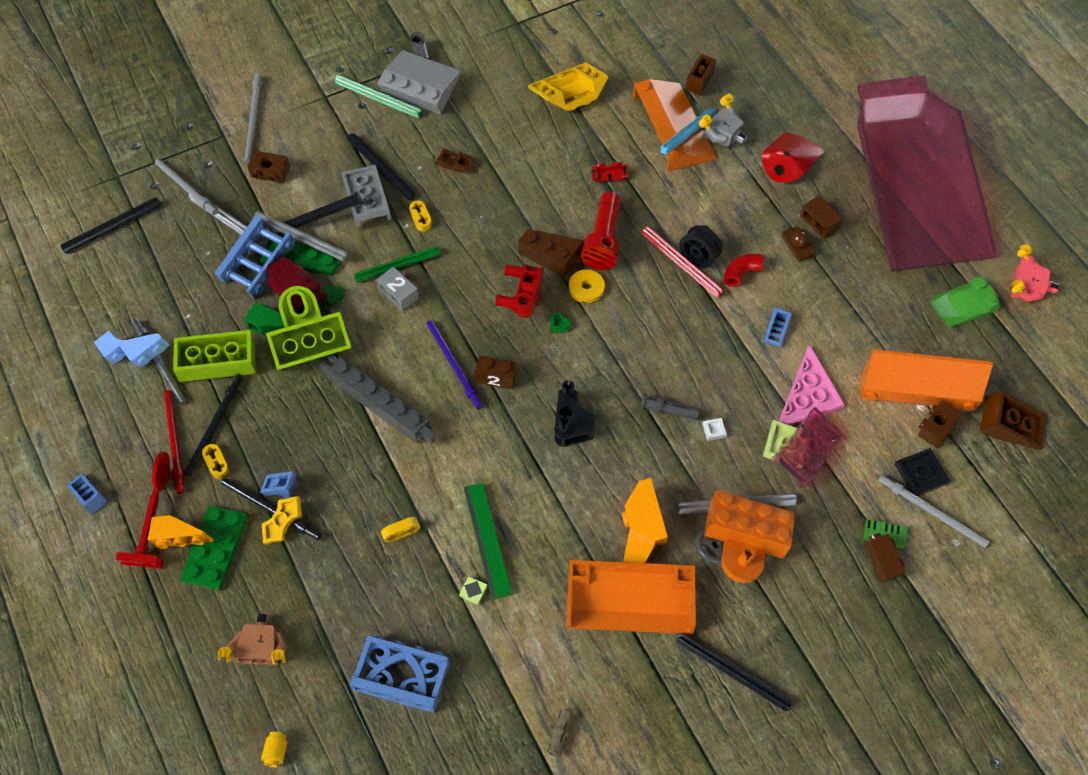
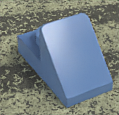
M290 471L266 475L260 493L265 496L280 495L285 499L292 497L297 485L296 473Z

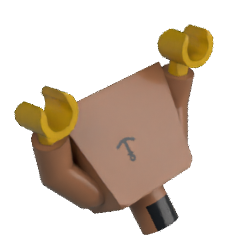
M257 614L255 624H245L243 629L234 636L226 647H221L218 650V660L226 657L227 662H231L233 655L236 662L241 664L278 665V660L286 663L287 644L275 626L268 625L269 615Z

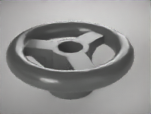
M704 528L696 537V549L706 561L713 564H721L723 541L704 539Z

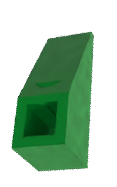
M255 302L243 318L248 330L262 336H266V333L285 328L280 311L272 310L265 304L261 305Z

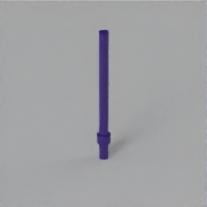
M433 320L427 321L428 328L465 388V394L468 399L472 400L477 410L483 408L484 405L478 397V391L470 384Z

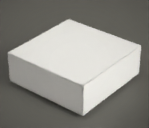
M722 418L703 421L702 425L707 441L727 437Z

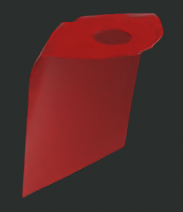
M784 132L763 151L762 163L765 172L772 180L777 183H789L800 178L823 154L824 150L802 136ZM785 151H786V152H789L790 155H789V156H785V155H784V152H785ZM776 165L784 166L785 173L783 175L775 173Z

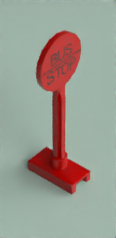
M159 452L153 464V493L150 496L139 545L136 546L135 553L117 552L115 560L121 561V565L162 569L164 561L161 558L148 555V536L151 519L156 515L159 493L165 489L170 475V457L167 452Z

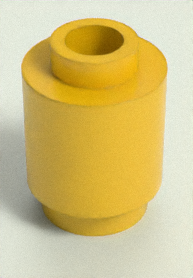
M270 732L269 737H266L261 760L265 762L264 765L275 768L283 764L288 744L286 740L287 735L280 732Z

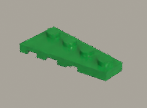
M273 241L267 250L274 252L278 243ZM297 241L294 243L292 250L285 256L299 263L304 270H309L310 273L333 276L341 264V260ZM262 256L260 264L264 265L269 258Z

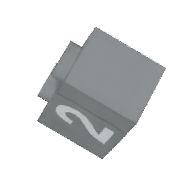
M394 267L376 279L378 289L402 312L419 299L417 285L407 280L404 273L397 271Z

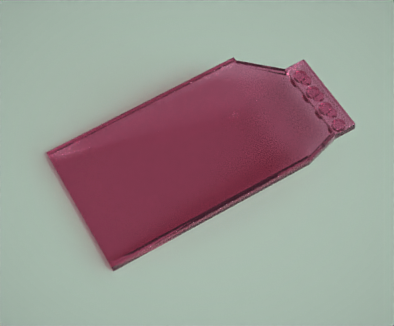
M925 75L859 83L857 88L861 104L857 127L891 272L996 258L998 253L961 110L955 109L930 92Z

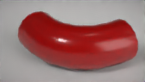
M745 254L735 258L727 266L723 283L730 287H737L741 284L745 273L761 272L764 254Z

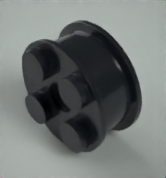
M706 225L691 227L688 234L683 236L679 242L682 255L700 268L711 266L714 258L719 257L723 250V242Z

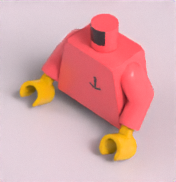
M1024 244L1020 246L1021 250L1017 252V255L1023 257V259H1021L1015 271L1011 297L1021 298L1024 302L1042 300L1046 291L1055 294L1059 283L1049 281L1050 270L1035 261L1031 255L1032 249L1030 245Z

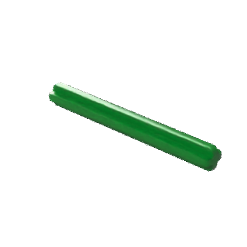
M434 246L354 274L355 281L361 282L382 275L392 267L397 270L440 255L439 247Z

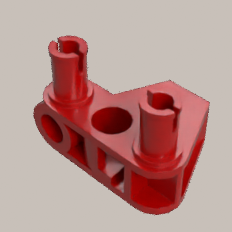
M506 264L504 275L520 278V282L514 297L497 294L495 306L511 308L513 313H516L521 318L532 316L535 306L538 307L541 297L544 268L528 266L527 264L522 267Z

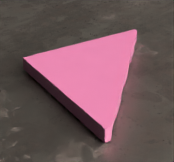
M811 346L807 348L779 419V422L790 426L842 409L845 405Z

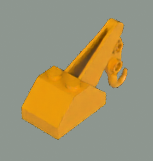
M651 478L638 482L624 506L625 512H622V518L625 528L629 527V535L623 562L647 563L654 547L667 544L668 536Z

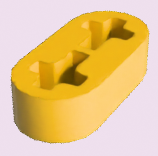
M421 201L412 202L409 209L416 228L422 232L430 230L432 222L425 204Z
M215 444L205 446L202 455L212 476L219 480L226 478L229 474V467L220 448ZM211 451L214 452L216 457L215 459H212V457L210 456ZM219 464L222 471L218 472L215 465Z
M409 517L384 527L381 530V534L385 542H393L417 532L420 529V524L416 517Z

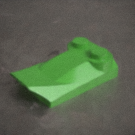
M975 277L970 283L936 295L930 301L940 318L946 322L949 328L992 314L1000 308L998 296L988 281L982 277Z

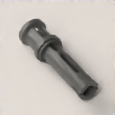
M647 393L643 394L640 406L641 410L645 408L653 410L657 414L664 412L693 420L698 419L700 408L669 402L661 396L659 398L648 396Z

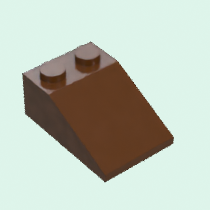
M1000 391L985 397L980 431L997 440L1040 450L1043 444L1046 414L1004 391Z

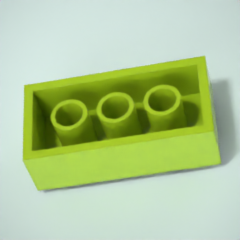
M251 330L174 338L173 371L178 381L185 382L236 376V374H256L255 340Z

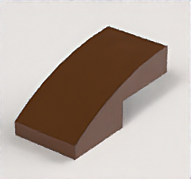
M443 148L436 160V165L456 172L469 173L475 158L461 151L459 154Z

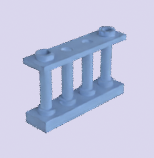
M256 215L215 271L218 279L225 284L229 279H233L248 287L247 292L253 299H256L262 293L265 284L268 282L267 268L282 257H285L292 250L296 242L289 232L282 238L267 230L263 220ZM263 235L278 243V246L274 252H271L256 244L258 238ZM250 250H254L269 258L263 267L245 258ZM243 264L258 272L255 279L250 281L235 273L239 265Z

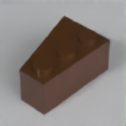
M527 229L518 240V251L520 255L564 278L581 256L584 240Z

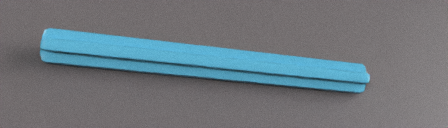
M712 108L707 109L661 146L660 152L665 155L670 153L701 128L699 121L704 115L708 114L712 119L715 116L716 110Z

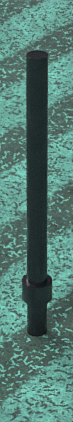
M236 374L231 385L225 390V397L185 469V475L191 477L202 457L204 447L211 440L232 398H235L238 393L237 389L243 379L241 375Z
M227 478L222 479L221 485L269 513L275 514L277 507L231 480ZM296 519L290 524L299 533L307 534L317 541L322 537V533L311 528L310 524L303 520L299 521Z

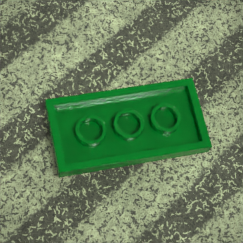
M208 505L199 529L212 537L213 542H205L203 545L193 544L179 579L181 583L221 591L248 519L247 514Z

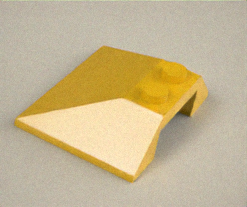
M583 63L529 84L528 88L548 102L566 111H573L576 107L588 105L591 101L598 98L608 79V75L588 63Z

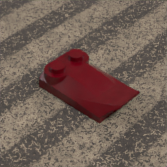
M282 257L267 268L268 284L279 298L288 288L302 286L314 294L318 305L328 299L320 284L315 282L299 263ZM297 294L291 297L293 310L296 314H302L305 310L302 297Z

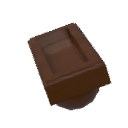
M797 226L782 232L781 236L798 262L815 256V251L809 244V237L805 231L800 230Z

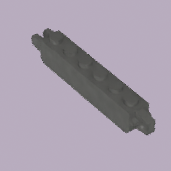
M330 354L328 360L333 366L330 367L324 362L320 364L319 367L330 376L331 381L410 440L417 443L423 439L431 445L434 443L436 434L431 431L432 427L426 418L342 358L338 359Z

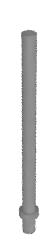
M256 73L252 81L253 94L244 159L246 164H249L253 152L259 93L262 87V75L260 73Z

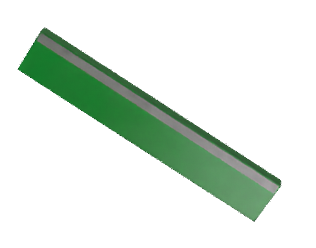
M479 483L463 487L491 599L495 600L511 596L512 591L484 485Z

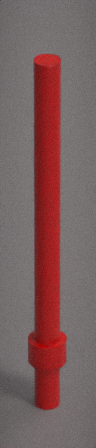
M165 390L164 399L173 463L172 479L175 481L176 493L182 494L185 492L183 483L185 475L184 470L181 468L172 391Z

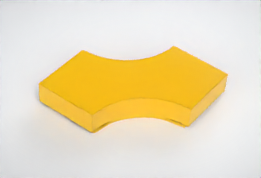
M295 496L278 501V507L273 517L262 523L263 544L267 545L285 541L289 525L294 520L302 517L300 497Z

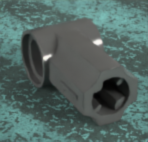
M421 32L412 33L410 35V43L413 53L431 60L424 35Z

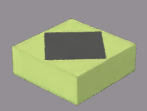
M468 576L459 596L479 605L487 589V584Z

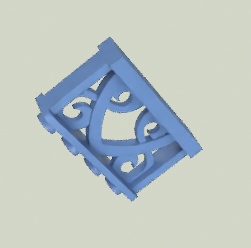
M379 635L367 636L354 676L351 678L350 686L353 691L435 713L450 661L446 657L447 655L442 652L435 651L430 653L423 647H408L405 643L398 640L390 642ZM374 649L384 651L383 656L379 657L376 654V658L380 662L378 665L370 660V653ZM406 660L417 678L407 679L398 688H394L392 676L385 669ZM367 663L373 669L365 679H362L361 677ZM429 663L436 664L439 668L438 674L432 678H424V675H428L433 671V669H426V665ZM381 673L388 678L385 684L379 683V680L383 678L380 675ZM418 683V686L412 685L414 691L409 692L406 690L407 685ZM426 683H435L431 698L426 696Z

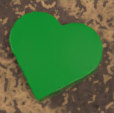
M325 285L322 287V290L328 296V299L325 301L330 307L345 297L344 288L341 286Z
M553 312L550 315V333H567L571 330V321L568 318H564L561 312Z

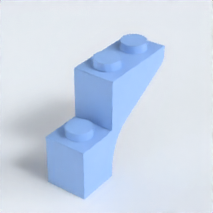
M107 331L94 341L104 358L112 364L121 361L124 356H127L138 368L148 364L151 359L162 353L170 345L157 333L129 340H120L111 331Z

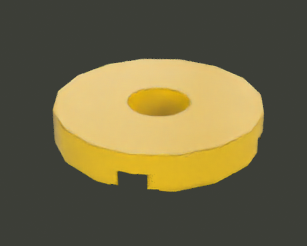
M581 270L571 276L569 280V293L576 301L593 303L603 296L605 289L604 279L596 271ZM584 284H589L591 288L584 289L582 286Z

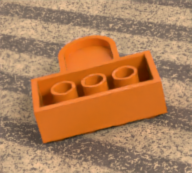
M716 490L709 502L704 536L724 542L721 565L726 575L739 583H751L763 571L765 554L783 559L791 548L795 513Z

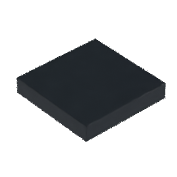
M931 448L897 460L894 464L910 492L916 496L950 483V479Z

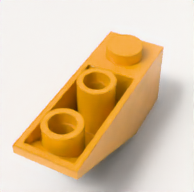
M167 515L152 517L148 541L159 549H167L169 546L203 545L205 542H213V538L202 530Z

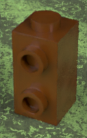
M880 533L869 536V541L864 543V546L879 582L904 574V562L898 557L895 550L896 544L889 534L881 536Z

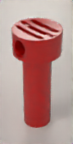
M606 192L601 195L593 233L585 237L582 247V261L588 267L596 270L611 269L617 262L619 242L614 238L621 198L613 192Z

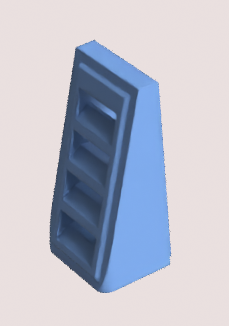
M774 307L763 340L764 343L781 348L792 316L791 312ZM775 317L785 320V323L775 320ZM773 323L778 324V325H781V326H784V327H783V329H782V328L773 326ZM773 329L782 333L779 335L770 331ZM769 335L779 338V342L769 339Z
M83 473L66 485L90 514H94L107 504V500Z

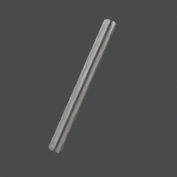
M189 194V199L200 206L199 202ZM212 203L218 209V213L213 216L242 235L247 226ZM262 236L256 241V244L265 249L270 245L269 241Z
M255 212V215L260 217L266 226L285 235L289 232L294 239L341 261H345L348 257V253L340 248L264 213Z
M794 493L743 497L774 507L795 505L797 502ZM710 500L680 502L677 504L678 514L708 512Z

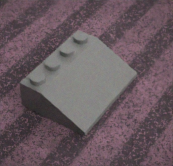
M402 50L384 69L377 84L384 94L441 115L462 72Z

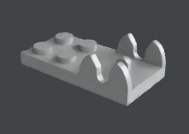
M375 165L341 172L347 195L351 196L358 191L363 202L362 205L358 204L351 207L356 228L360 227V221L385 215L388 221L391 220L387 200Z

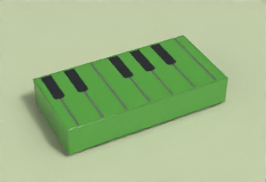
M866 519L863 540L869 541V536L880 533L881 536L889 534L890 538L894 540L896 547L905 548L907 527Z

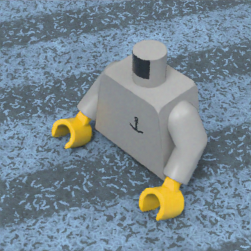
M730 93L720 100V104L726 106V109L723 107L712 119L710 115L706 114L699 121L700 127H705L703 137L710 139L713 143H719L724 146H730L735 140L743 144L748 137L747 134L741 132L744 123L739 119L734 107L730 104L733 101V96Z

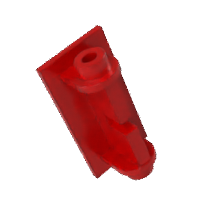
M621 162L608 166L596 164L591 170V173H595L592 174V180L608 182V175H611L612 181H624V179H627V172H624L626 171L627 164H622Z

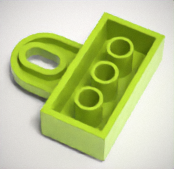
M302 286L290 287L282 293L279 299V311L285 328L266 333L278 371L351 349L341 312L322 317L316 297L309 289ZM295 294L302 297L305 307L302 314H296L293 310L291 297Z

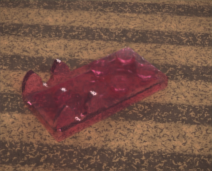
M815 407L809 412L790 439L779 447L780 451L770 460L773 463L779 461L799 480L796 485L801 488L811 481L841 439L843 433Z

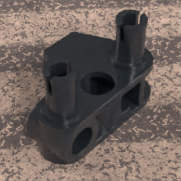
M568 380L564 381L562 389H559L554 428L555 442L561 447L593 440L595 414L577 406L578 391L574 389L575 385L572 381L568 385Z

